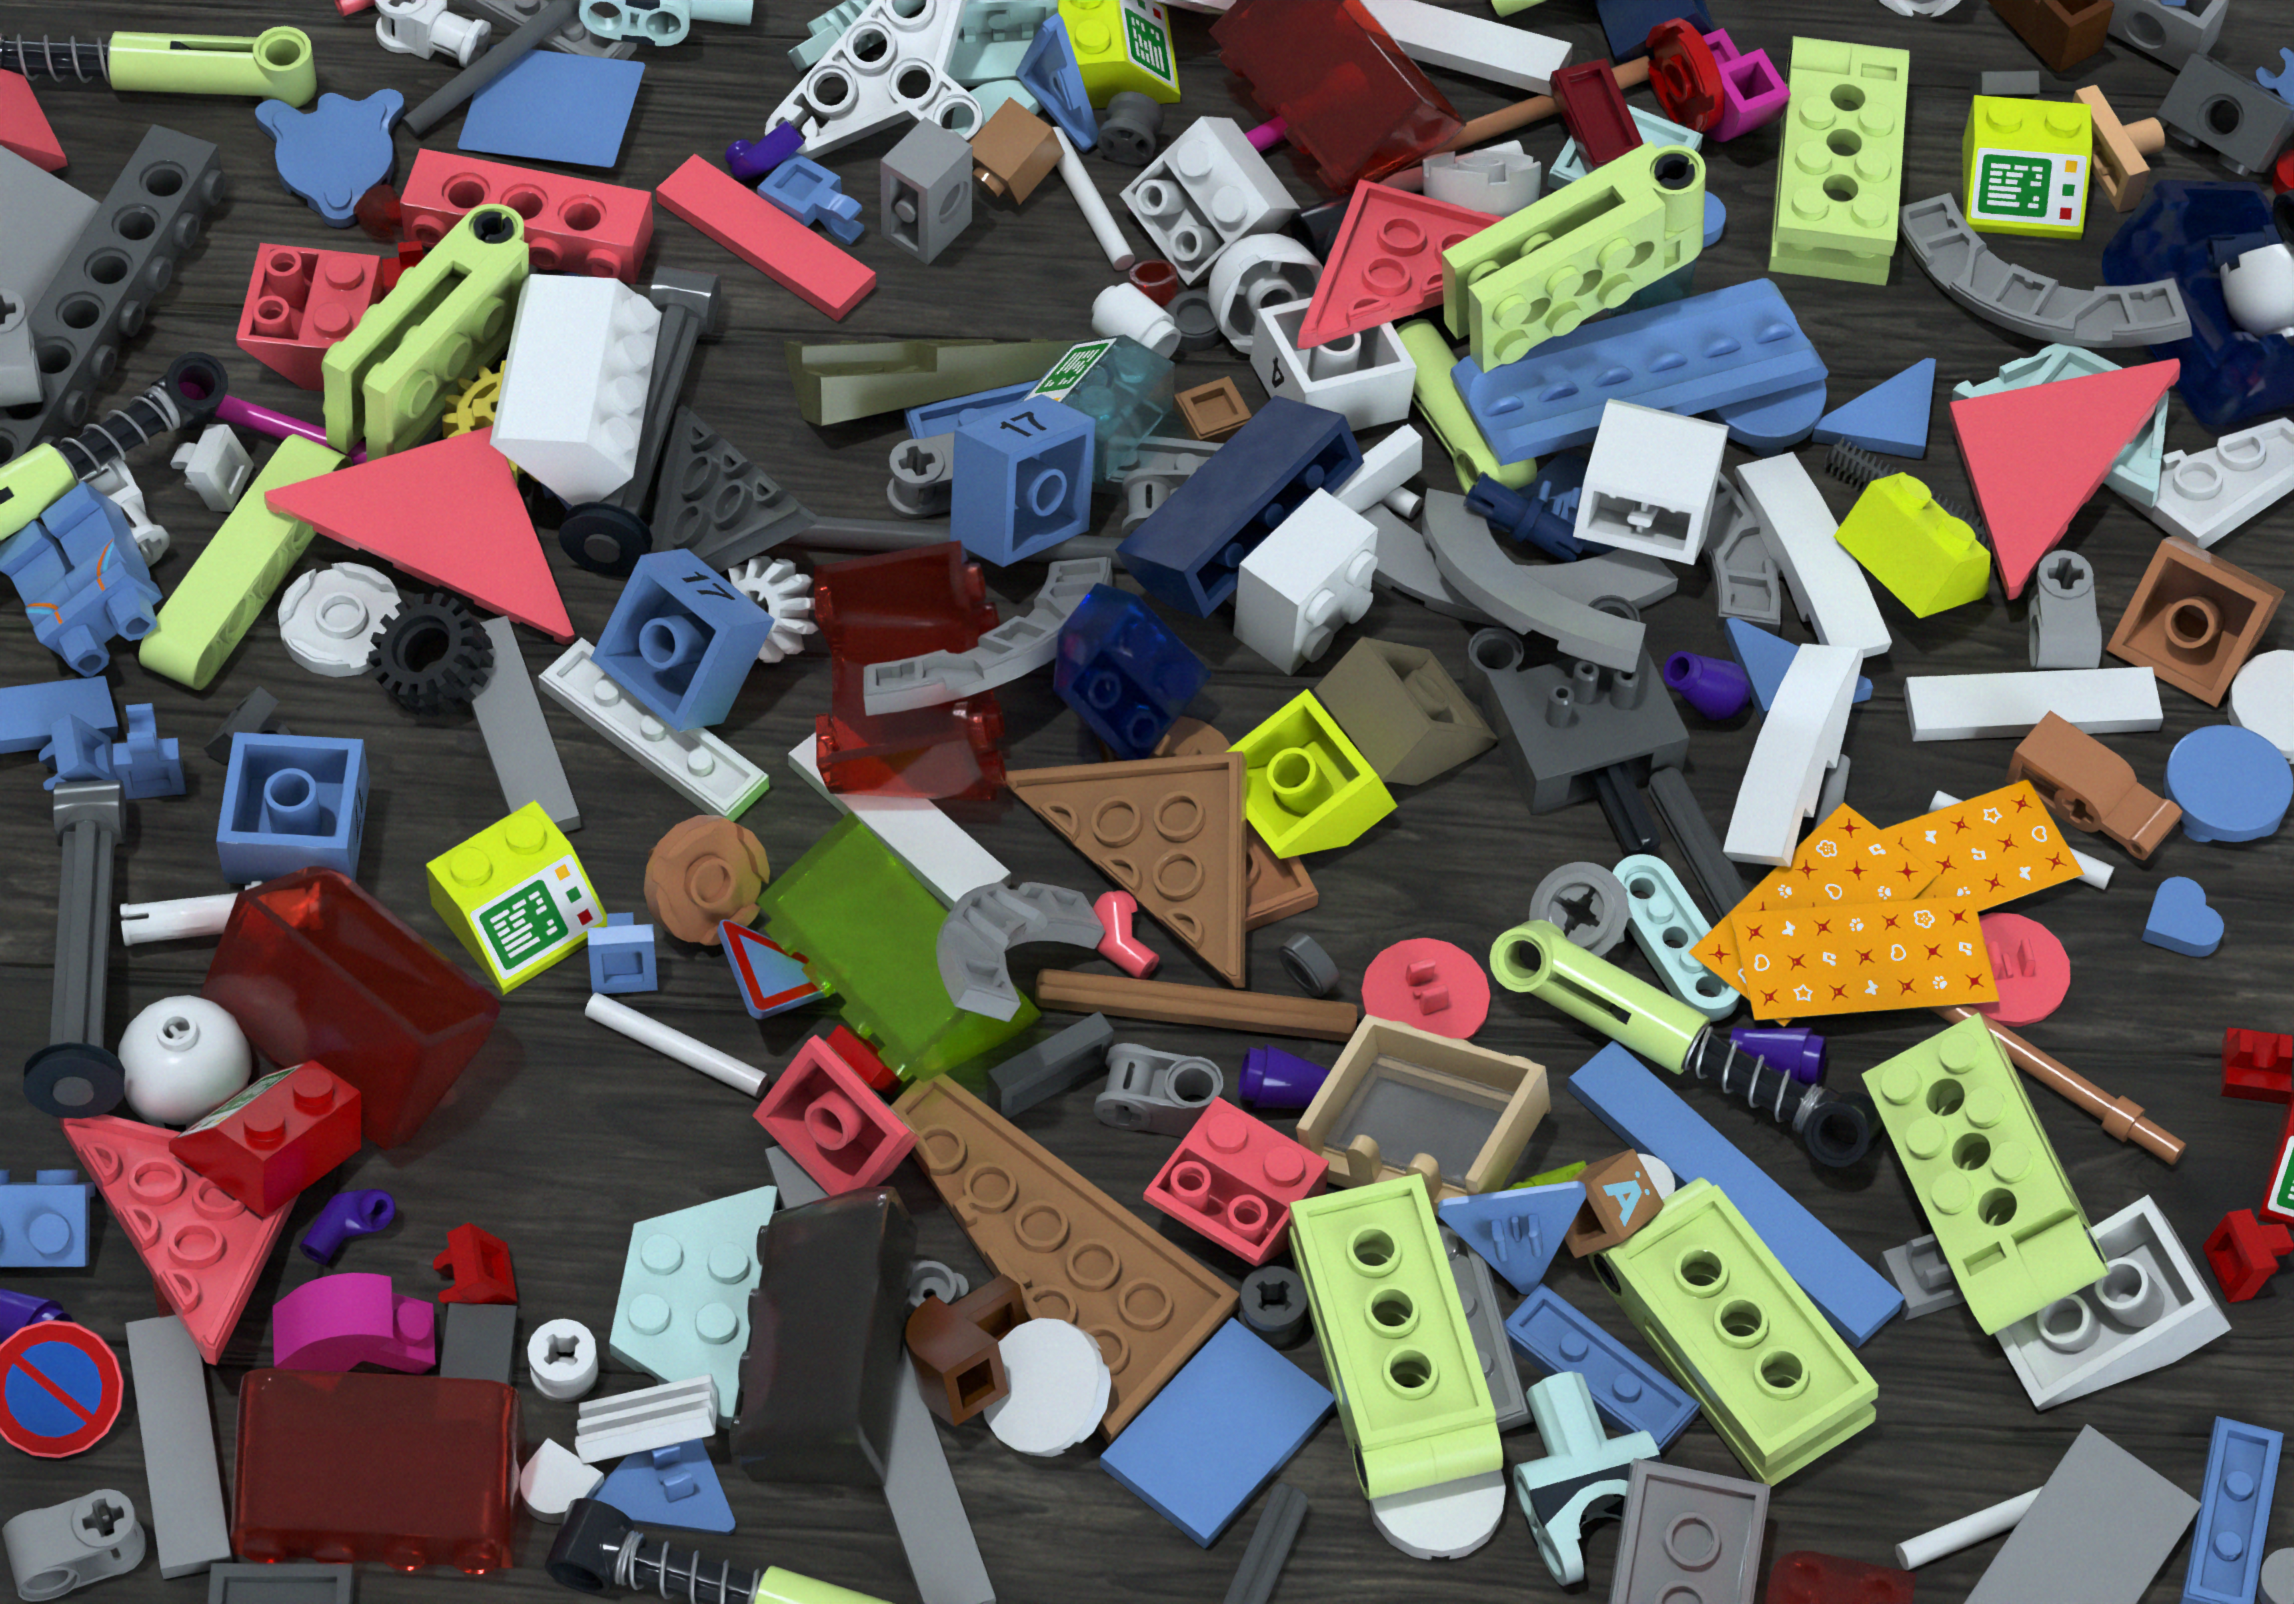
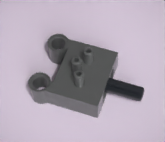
M1600 596L1592 600L1588 605L1591 608L1608 614L1640 622L1637 608L1632 602L1620 596ZM1498 627L1485 628L1476 632L1470 639L1467 649L1462 682L1463 690L1471 702L1481 707L1491 730L1499 739L1497 741L1498 746L1530 815L1599 796L1627 855H1649L1650 852L1659 848L1661 842L1660 835L1636 785L1649 782V778L1655 772L1663 771L1669 767H1675L1682 772L1690 736L1644 642H1642L1636 670L1632 673L1602 666L1577 657L1521 671L1524 649L1522 642L1514 633ZM1487 667H1496V668H1499V669H1491V668H1487Z

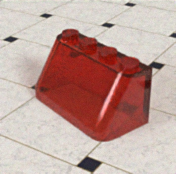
M1237 0L1208 30L1223 48L1217 54L1220 60L1238 77L1243 79L1247 76L1255 86L1250 92L1252 98L1271 116L1276 117L1279 114L1288 125L1283 131L1285 137L1304 155L1309 156L1312 153L1321 164L1316 170L1318 176L1338 195L1346 191L1354 194L1359 179L1377 184L1381 183L1447 145L1467 126L1462 116L1361 0Z
M322 866L306 867L238 893L199 995L202 999L217 1003L232 1014L242 1032L263 1048L274 1061L285 1068L313 1059L361 1092V1131L368 1139L377 1143L385 1151L403 1144L414 1137L490 1037L500 1014V1004L491 992L349 877L339 871Z
M263 1368L247 1372L241 1380L237 1408L230 1535L234 1554H241L250 1560L261 1563H275L282 1561L285 1557L314 1558V1560L321 1564H353L355 1560L384 1562L389 1567L399 1570H417L425 1564L451 1565L460 1571L471 1574H485L493 1571L495 1568L513 1569L521 1503L520 1477L525 1467L527 1436L519 1392L505 1383L485 1379Z

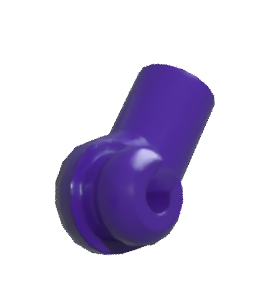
M786 119L754 146L746 139L732 143L726 150L725 160L732 167L731 174L735 178L745 182L752 181L777 167L805 144V141Z
M363 1189L335 1195L330 1199L299 1245L301 1252L312 1261L326 1265L344 1238L374 1233L384 1229L390 1223L396 1212V1204L393 1197L382 1189Z

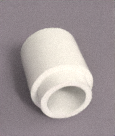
M1123 283L1117 287L1109 286L1099 294L1092 306V314L1094 315L1092 329L1103 339L1117 338L1112 346L1136 365L1145 364L1151 369L1159 367L1170 358L1180 342L1181 332L1174 326V318L1131 283Z

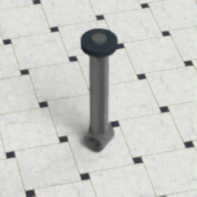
M660 264L656 269L649 301L662 315L633 478L600 502H585L574 505L565 513L558 535L562 550L574 562L588 570L604 575L624 576L632 574L640 556L649 554L651 551L653 537L650 528L639 518L697 337L701 333L710 334L716 322L721 297V276L719 274Z
M122 780L56 782L54 786V828L57 844L59 847H62L50 1042L48 1046L34 1052L26 1061L23 1093L28 1102L37 1109L60 1118L83 1119L99 1116L114 1109L123 1099L125 1068L118 1057L103 1048L114 847L117 844H125L127 837V805Z

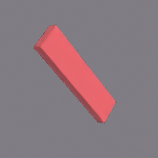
M693 154L656 188L657 203L837 322L876 286V272L696 154Z

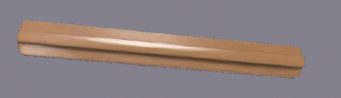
M1046 968L1039 970L1035 986V1002L1040 1007L1091 1013L1100 1011L1102 1014L1345 1042H1349L1355 1033L1358 1016L1357 1006L1352 1003Z

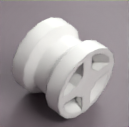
M558 1319L551 1320L540 1326L531 1336L528 1345V1358L531 1380L538 1393L548 1400L561 1403L575 1401L587 1395L595 1386L599 1374L595 1339L589 1329L577 1321ZM573 1351L575 1354L572 1357H560L556 1352L571 1353Z

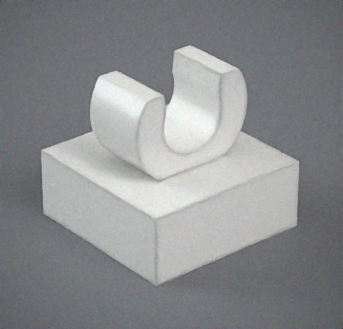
M207 424L198 444L182 443L178 446L170 465L173 469H185L184 472L187 475L184 483L185 487L189 490L197 491L211 511L232 512L254 463L229 425Z

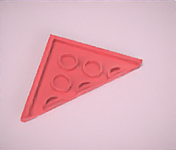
M1359 179L1300 328L1297 348L1306 350L1443 304L1441 252L1505 218L1485 212H1476L1459 205Z
M2178 358L1949 402V418L2008 600L2019 597L2024 589L2025 582L2033 571L2061 540L2068 530V524L2083 503H2088L2111 472L2114 461L2125 446L2131 444L2155 412L2156 404L2171 385L2174 386L2177 382L2181 366Z
M493 425L264 492L266 508L274 513L279 514L281 511L313 526L314 531L357 551L359 548H362L392 562L393 567L438 588L440 585L473 599L475 605L502 617L507 615L508 619L512 622L519 624L521 621L554 636V641L563 645L574 643V630L506 456L490 445Z
M106 1114L83 1119L59 1117V1125L62 1132L206 1363L217 1365L299 1194L266 1218H263L169 1152V1141L181 1134V1132Z

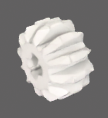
M754 556L752 559H749L748 566L735 565L733 568H729L728 571L731 583L735 588L763 610L765 605L769 606L768 614L775 619V622L756 659L759 657L765 663H776L784 659L785 653L798 654L800 651L805 650L801 634H813L819 630L814 622L808 619L809 610H815L823 603L818 601L817 598L806 597L805 594L814 579L806 574L795 575L796 563L788 559H776L773 562L769 556Z

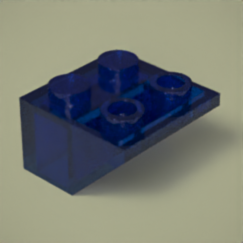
M1096 583L1058 631L1053 691L1121 761L1147 759L1212 675L1206 666L1137 594L1101 583Z

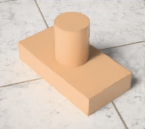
M2097 85L2076 90L2072 103L2091 104L2092 157L2090 169L2117 213L2139 207L2150 172V168L2142 156L2163 150L2165 137L2161 124L2156 118L2151 117L2122 126Z

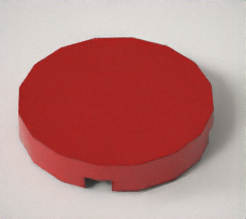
M1679 17L1652 27L1646 40V47L1651 48L1654 46L1655 59L1648 61V75L1655 95L1666 115L1676 124L1684 121L1686 128L1698 133L1718 126L1724 116L1725 95L1722 78L1715 58L1703 36L1691 23Z

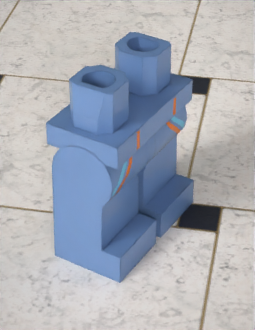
M82 481L40 514L45 526L33 520L0 546V571L12 579L26 606V614L34 626L33 630L39 642L61 655L67 664L85 677H93L109 664L110 655L104 644L117 633L129 641L142 639L157 627L152 606L161 600L163 596L157 584L150 580L148 567L120 505L85 481Z

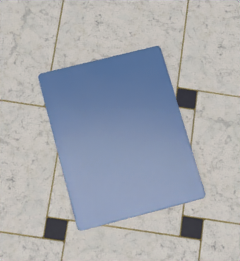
M491 45L489 51L496 45ZM529 49L475 91L457 147L462 150L611 168L614 166L645 64L636 61Z

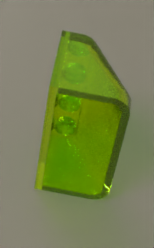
M851 811L755 900L772 919L764 927L766 932L789 956L799 949L809 959V962L801 969L803 973L827 998L837 990L847 1002L839 1010L840 1014L865 1040L875 1032L885 1044L877 1053L878 1056L903 1082L914 1074L924 1083L1024 1033L1043 1015L1012 980L1011 983L1019 996L1021 1005L1009 1022L954 1006L944 986L936 956L937 934L948 912Z

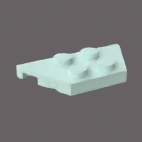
M2055 343L2041 349L2034 357L2019 358L2000 366L1999 377L1975 387L1968 380L1959 383L1953 389L1952 402L2124 368L2080 346ZM2166 391L2155 406V412L2133 442L2125 446L2112 464L2111 472L2102 482L2150 508L2157 501L2169 391Z
M776 1186L760 1187L634 1223L609 1341L611 1356L636 1372L650 1374L654 1377L658 1386L712 1374L718 1391L716 1423L726 1429L734 1430L778 1204V1187Z

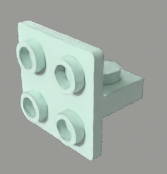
M968 0L947 75L961 87L981 86L984 83L1005 79L1021 81L1015 71L1041 24L1057 13L1058 0Z

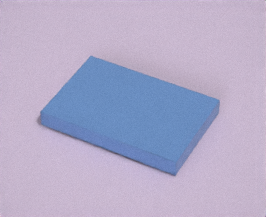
M1231 1317L1100 1456V1467L1206 1549L1336 1408L1335 1398L1330 1391Z

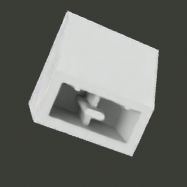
M1201 116L1119 194L1188 286H1193L1211 276V272L1219 257L1232 244L1250 235L1276 233L1291 218V214L1301 209L1234 120L1221 117Z
M1609 398L1606 402L1584 478L1573 537L1694 565L1706 540L1729 426Z

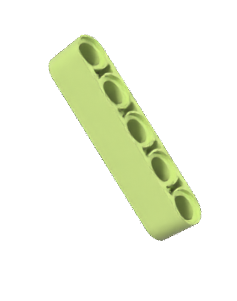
M297 434L288 436L156 616L157 627L145 635L141 642L139 650L140 664L195 690L205 688L317 533L313 530V526L281 511L277 514L268 510L264 502V492L352 467L351 457Z

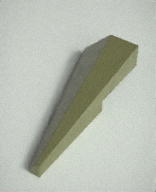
M1031 338L1030 342L996 343L993 339H919L858 343V340H841L840 344L808 345L802 343V341H784V355L802 418L824 426L1045 378L1073 346L1106 339L1090 338L1048 341V338ZM1107 351L1092 367L1108 364Z

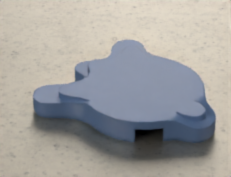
M393 89L379 90L361 101L351 100L335 93H326L319 98L317 111L313 113L303 114L281 100L270 99L257 106L255 117L258 127L276 143V165L280 183L289 195L293 191L306 198L308 207L318 212L327 225L334 228H346L358 221L362 209L371 202L370 193L380 186L383 181L388 185L394 173V149L390 134L395 124L404 115L405 103L402 94Z

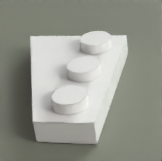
M2284 417L2220 437L2217 447L2187 456L2181 449L2162 455L2157 501L2152 508L2111 487L2109 488L2171 536L2177 535L2205 549L2294 489V423Z

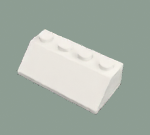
M530 274L522 282L490 445L572 506L585 502H600L632 479L662 313L655 309L646 297L636 294L617 278Z

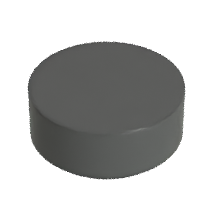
M1195 290L1185 291L1177 294L1168 302L1165 311L1174 318V326L1181 332V339L1177 347L1190 351L1205 350L1215 345L1222 337L1223 333L1217 327L1207 299L1208 293Z
M1297 932L1279 947V958L1285 970L1310 995L1322 997L1340 981L1339 972L1331 958L1308 935Z

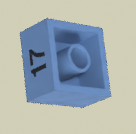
M1040 394L956 428L953 447L950 541L1001 567H1005L1088 531L1096 419Z
M687 548L645 554L640 556L590 660L678 732L724 723L775 619Z
M234 732L216 838L225 883L251 884V881L261 880L264 885L302 883L305 882L307 875L317 874L320 888L354 890L370 785L363 739Z

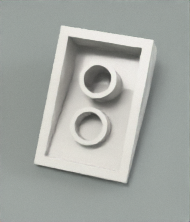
M2149 1195L2092 1227L2107 1258L2106 1261L2111 1274L1994 1333L2039 1411L2174 1363L2232 1329L2168 1219Z

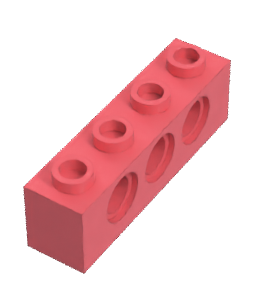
M422 148L419 149L400 200L404 239L406 241L422 240L423 246L434 248L472 209L484 204H501L514 209L523 219L524 242L529 244V264L544 270L557 269L598 278H617L621 282L636 284L654 231L651 192Z

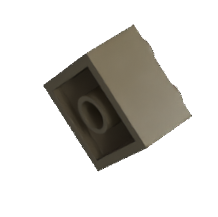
M1361 637L1314 688V691L1328 708L1326 710L1327 714L1345 736L1351 738L1362 753L1363 758L1383 783L1394 782L1417 786L1490 749L1499 740L1429 649Z

